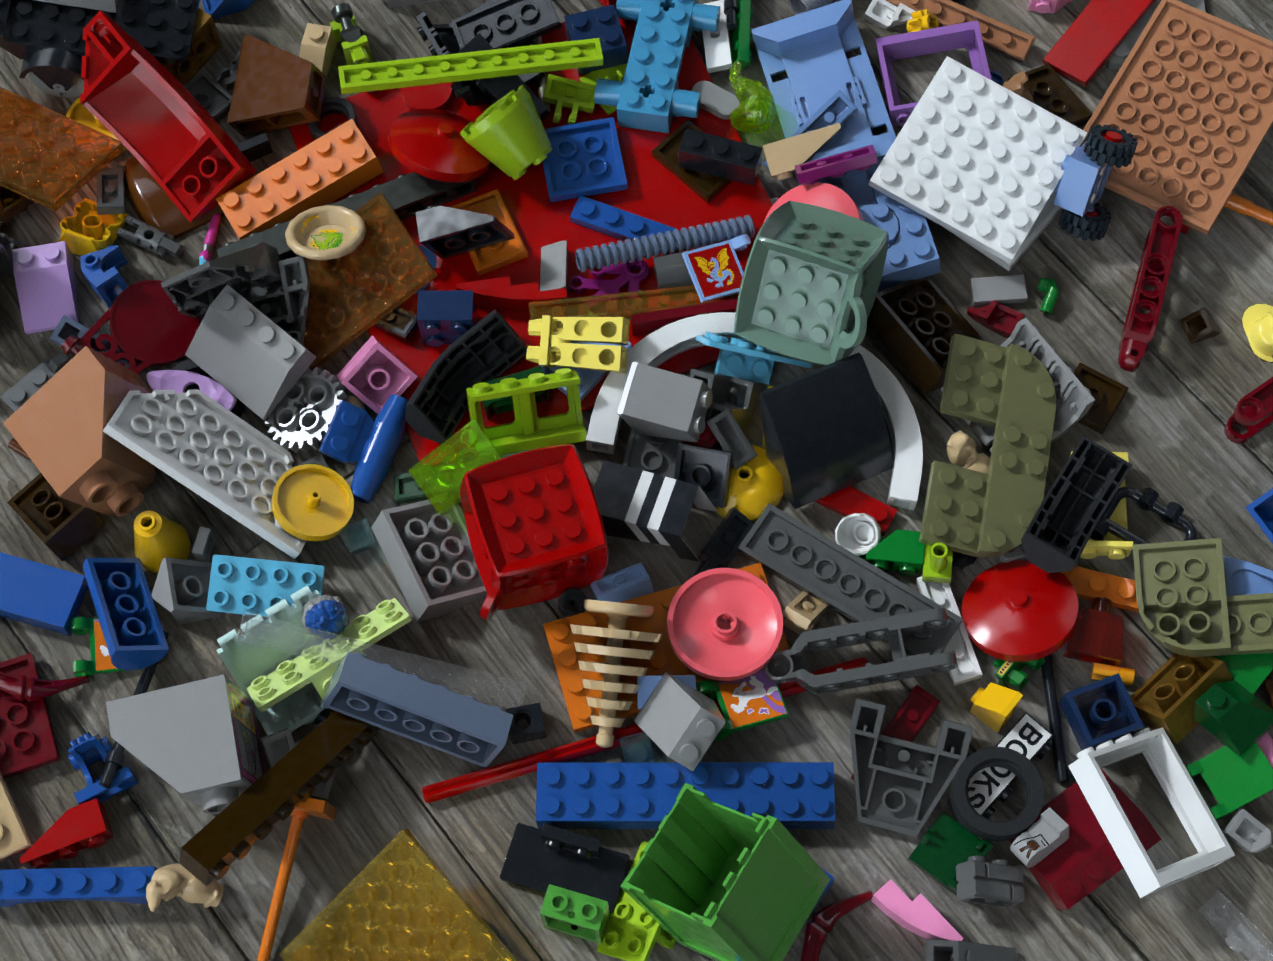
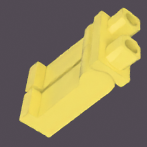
M542 315V319L529 320V335L541 336L540 346H528L526 359L547 368H554L555 366L626 374L627 348L616 345L574 344L572 342L628 345L630 320L624 317H552Z

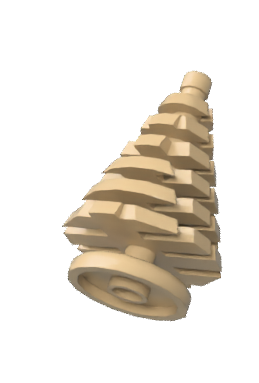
M585 599V610L605 613L609 617L608 628L570 624L573 634L608 637L607 645L574 642L576 652L606 655L605 663L578 661L580 670L604 673L603 680L582 679L584 688L602 690L601 698L586 697L588 706L600 708V715H590L592 724L599 725L596 744L599 747L609 748L613 746L614 742L613 728L621 727L624 722V718L615 717L616 710H629L632 701L617 700L618 692L637 693L640 686L639 684L619 682L620 675L644 676L648 669L646 667L622 665L621 659L622 657L652 659L655 653L652 650L623 647V640L660 642L663 634L625 630L628 617H651L654 612V606Z

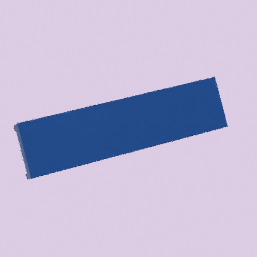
M0 552V616L71 636V618L76 617L85 592L89 590L86 577Z

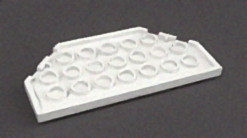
M198 389L188 390L186 393H175L174 390H154L152 393H141L140 390H130L103 429L104 433L295 559L301 553L306 540L296 538L286 532L275 519L271 506L272 494L278 479L286 471L293 468L291 464L294 460L289 451Z

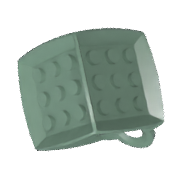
M788 201L779 206L765 220L752 246L737 301L734 323L735 334L770 351L812 364L826 366L848 357L854 348L862 343L866 334L867 319L875 301L884 269L889 240L888 232L852 216L811 204Z

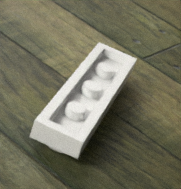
M922 576L916 579L921 594L961 617L949 583L922 581ZM962 621L943 653L955 651L958 667L949 671L954 686L982 678L983 675Z

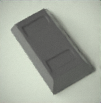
M728 408L706 422L722 449L734 452L732 465L735 470L757 456Z

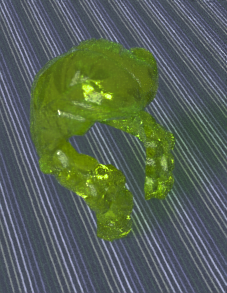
M735 61L733 66L730 67L729 80L740 104L738 108L730 112L731 124L743 134L763 133L770 129L776 118V105L773 95L760 81L748 79L743 75L740 77L742 64L741 61Z

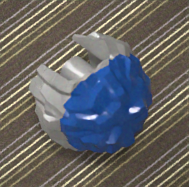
M322 595L308 600L309 602L305 604L301 622L305 632L312 635L313 638L330 640L343 632L347 627L346 609L338 596Z

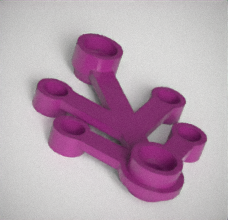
M635 259L634 262L630 263L627 261L626 264H618L617 266L611 264L610 267H605L603 265L602 270L599 272L590 271L591 276L597 279H587L578 275L571 277L569 288L572 293L580 294L584 290H597L598 292L581 305L569 304L565 306L562 311V317H584L606 299H608L607 312L604 317H619L617 314L619 292L627 283H629L628 297L624 300V310L630 315L638 313L640 310V301L638 299L639 283L648 276L649 269L647 263L644 260L637 261ZM634 269L640 271L639 273H631ZM605 274L619 275L614 280L599 279ZM576 282L582 284L580 287L573 286V284ZM629 303H635L636 307L629 308L627 305Z

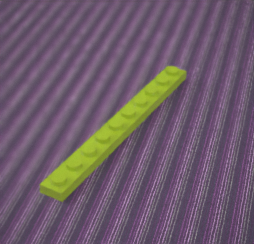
M600 38L338 66L341 93L350 94L603 66V54Z

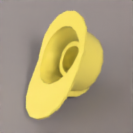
M1255 304L1244 312L1242 318L1243 328L1254 354L1264 361L1273 362V306Z

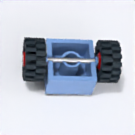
M1101 125L1092 126L1086 142L1080 147H1076L1071 155L1065 157L1061 166V170L1064 171L1062 179L1059 180L1053 191L1056 194L1053 204L1063 208L1058 224L1062 230H1066L1065 233L1069 235L1074 234L1073 237L1078 238V236L1082 237V240L1086 241L1088 238L1091 241L1104 238L1111 220V213L1106 211V207H1100V204L1097 202L1102 197L1113 165L1117 168L1130 165L1138 145L1137 139L1131 133L1126 134L1124 129L1118 130V127L1115 126L1110 128L1109 125H1104L1103 127Z

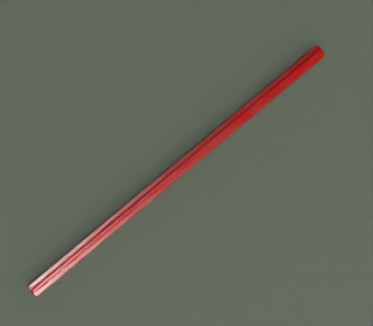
M860 657L810 673L820 675L837 672L838 668L849 670L866 667L867 661L865 657ZM796 681L777 683L782 698L807 691L798 685ZM714 700L720 713L722 714L718 701ZM637 724L613 730L614 742L613 746L609 748L599 747L596 744V736L424 786L422 794L425 802L431 803L537 771V763H566L650 737Z

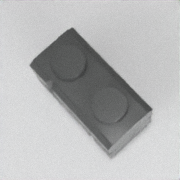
M970 856L967 862L956 866V880L958 881L957 899L960 901L1002 907L1023 903V869L1010 866L1009 860H993L990 863L986 862V857Z

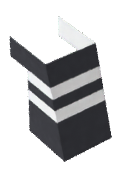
M604 460L593 490L599 506L605 534L607 536L671 546L681 559L700 562L681 538L693 503L698 509L718 512L702 489L695 484Z

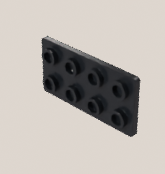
M518 823L507 852L500 879L545 894L549 884L605 900L608 901L610 913H613L630 856L602 847L601 840L547 824H543L542 829Z

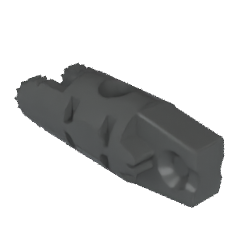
M127 215L125 221L130 226L137 228L136 233L133 234L119 228L116 235L159 256L164 257L167 254L180 259L184 250L180 244L174 242V236Z

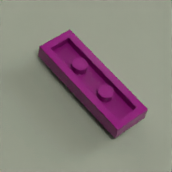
M873 145L795 165L799 184L805 183L810 185L819 182L820 178L828 176L835 178L845 175L846 171L869 169L873 166L872 164L878 163V159Z

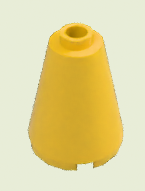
M150 510L141 512L134 520L136 558L140 559L141 565L152 573H158L162 559L165 557L187 560L190 555L191 541L183 526Z

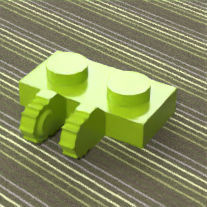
M548 74L542 101L556 105L553 123L558 124L561 120L562 106L572 108L568 119L569 125L575 124L578 110L593 113L596 85Z

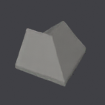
M166 557L162 559L151 595L155 601L171 612L179 625L218 617L222 614L221 612L207 611L206 609L211 562Z

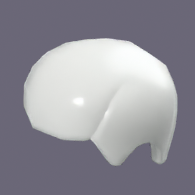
M854 513L842 518L835 529L836 543L857 556L865 555L879 544L881 540V527L875 518L865 513Z

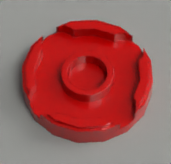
M452 82L404 87L401 91L402 98L409 109L443 110L453 97V90L450 87Z

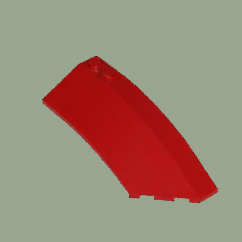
M99 11L83 29V40L86 41L85 56H82L81 78H84V93L80 94V104L84 105L132 153L161 186L189 223H193L218 205L216 198L249 180L257 170L206 109L152 54L103 11Z

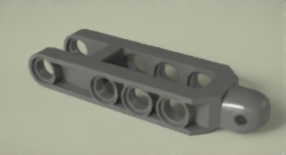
M935 608L804 631L791 649L775 652L773 658L765 666V673L772 682L787 683L796 681L798 685L816 695L947 672L957 668L958 663L955 651L934 655L923 653L906 656L903 636L936 631L949 625L946 609ZM889 639L893 662L877 665L866 663V667L849 670L838 668L837 672L814 675L809 672L807 658L812 652Z

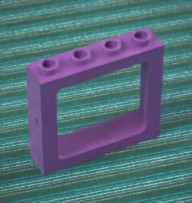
M978 20L876 38L877 59L892 127L904 126L918 102L900 105L892 66L894 60L966 48L969 53L972 70L992 80Z

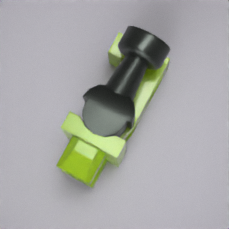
M347 3L336 5L331 10L335 21L329 23L333 29L336 43L342 41L341 44L347 65L373 63L366 35H363L360 26H358L351 6Z

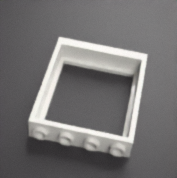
M1147 727L1135 733L1134 737L1131 734H1127L1117 739L1115 744L1112 740H1109L1097 746L1096 750L1093 747L1086 748L1076 754L1078 760L1068 766L1140 898L1214 868L1235 856L1163 727L1153 731ZM1143 753L1198 851L1193 856L1158 870L1155 869L1100 767Z

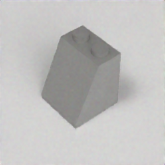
M632 362L617 414L639 435L698 443L700 434L705 429V416L707 409L712 404L713 391L703 380Z
M665 672L634 719V722L669 758L691 771H694L726 722L714 700Z

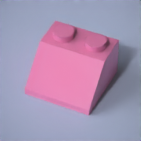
M373 335L336 375L341 384L377 414H379L391 394L401 396L418 377Z

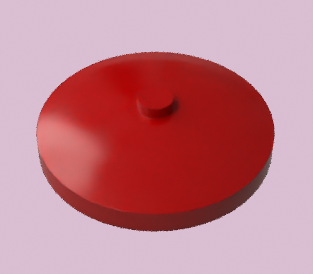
M416 109L401 114L391 125L388 142L392 153L403 165L422 176L444 182H465L481 177L488 171L491 165L487 158L470 146L460 135V132L472 122L460 115L438 109Z
M1014 560L992 566L973 580L963 598L962 617L969 638L983 652L1005 661L1025 662L1046 657L1068 642L1078 624L1079 604L1077 593L1072 583L1061 572L1047 573L1028 560Z

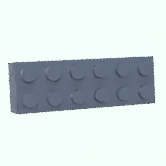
M349 651L333 674L322 705L484 768H487L505 747L513 719L512 714L505 712L500 707L486 705L478 702L472 696L460 695L451 691L446 686L429 683L418 675L406 674L396 670L392 665L380 664L368 659L367 656L361 653Z

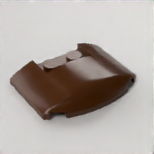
M135 157L125 161L124 183L126 192L135 213L142 222L166 232L176 239L209 223L216 213H219L221 217L225 215L218 204L193 223H189L161 186Z

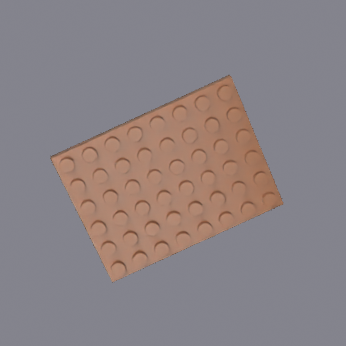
M1161 0L1083 129L1087 132V135L1081 145L1086 142L1091 127H1096V125H1101L1102 127L1109 125L1110 128L1115 126L1118 127V130L1124 129L1126 134L1131 133L1137 139L1138 145L1131 164L1121 168L1113 165L1105 188L1154 211H1158L1164 206H1173L1181 212L1183 216L1182 224L1208 235L1273 124V41L1178 0Z

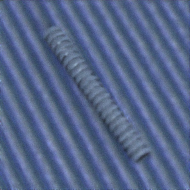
M745 215L744 218L741 216L736 217V220L729 218L728 222L726 220H721L720 223L714 221L712 225L705 223L704 226L699 224L696 228L689 226L688 230L684 227L680 231L674 229L672 233L665 231V234L659 232L657 236L650 234L648 238L646 235L641 236V239L634 237L633 241L625 239V242L619 240L617 244L609 242L608 246L604 243L600 247L594 245L592 249L590 247H585L584 250L579 248L575 253L576 263L581 272H586V269L592 271L594 267L602 269L603 265L605 267H610L611 264L617 266L619 262L626 264L627 261L631 263L635 259L641 261L643 257L650 259L651 256L655 258L659 254L665 256L667 253L674 254L675 251L680 253L683 249L690 251L691 248L697 249L699 246L705 247L707 244L720 243L743 234H748L749 238H753L755 226L753 219L749 215Z

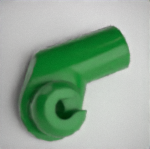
M1042 277L1037 289L1046 293L1039 311L1052 315L1059 298V290L1055 280Z

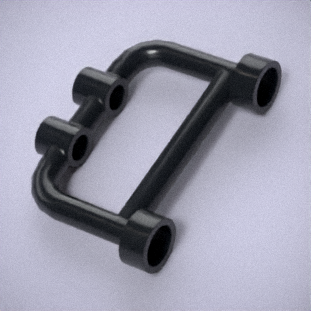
M1120 487L1090 536L1093 540L1103 541L1107 533L1110 532L1123 541H1133V545L1149 543L1110 520L1111 515L1122 498H1130L1136 501L1139 508L1145 511H1153L1161 516V519L1166 524L1180 527L1185 532L1184 541L1196 540L1197 532L1193 523L1182 516L1184 509L1178 503L1169 502L1166 507L1157 501L1159 498L1158 492L1149 487L1144 488L1142 492L1132 487Z

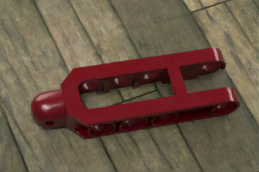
M1164 206L1157 211L1152 227L1145 239L1119 342L1118 364L1122 370L1134 373L1137 370L1141 359L1148 350L1149 343L1152 341L1157 327L1183 221L1181 212L1173 206ZM1163 216L1172 217L1175 224L1166 226L1161 222L1160 218ZM1152 285L1155 286V290L1146 291L1143 287ZM1141 308H1146L1150 312L1148 314H1140L1137 311Z
M1273 377L1245 395L1237 403L1234 414L1228 419L1224 428V433L1231 442L1237 444L1245 443L1273 424ZM1240 423L1245 425L1247 432L1245 434L1236 433L1232 428V424Z

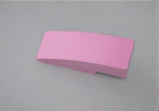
M891 879L872 897L871 901L885 915L920 937L928 940L963 941L964 939L921 893L911 901Z

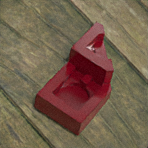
M997 300L990 301V305L975 309L973 306L967 309L969 317L1007 339L1011 336L1017 322L1025 318V314L998 305Z

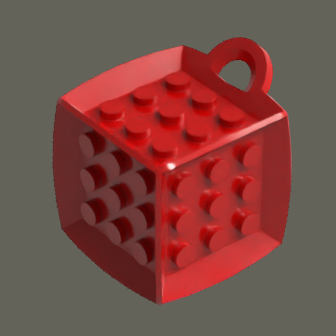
M573 444L549 446L514 454L465 473L460 486V500L475 562L487 592L479 614L480 618L489 621L496 610L517 608L559 597L566 589L576 588L580 590L590 586L594 581H600L608 566V544L594 490L583 462Z

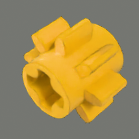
M928 9L912 12V19L907 21L908 33L939 27L936 15L929 13Z

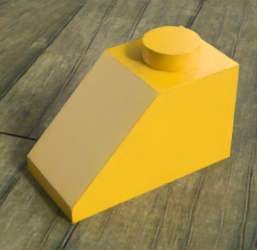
M990 682L985 690L980 687L970 699L973 702L970 713L996 733H999L1015 713L1023 695L1018 691Z

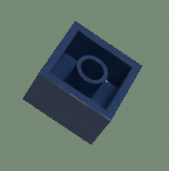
M614 4L564 16L568 41L600 38L603 66L576 68L578 75L628 63L627 44Z
M473 290L418 291L417 322L423 344H428L432 347L452 344L478 323V311Z
M1119 673L1067 692L1059 703L1081 751L1089 747H1093L1096 750L1097 746L1109 740H1112L1115 744L1117 739L1127 734H1131L1134 737L1133 735L1144 727Z

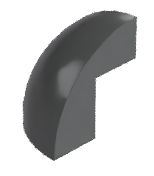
M691 369L690 377L703 380L713 391L712 404L707 409L705 420L709 421L728 408L740 428H742L755 410L760 398L759 392H762L764 383L705 370Z

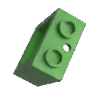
M551 884L548 886L540 911L545 928L598 944L602 943V938L611 916L608 901ZM573 924L577 925L578 929L572 930L571 926Z

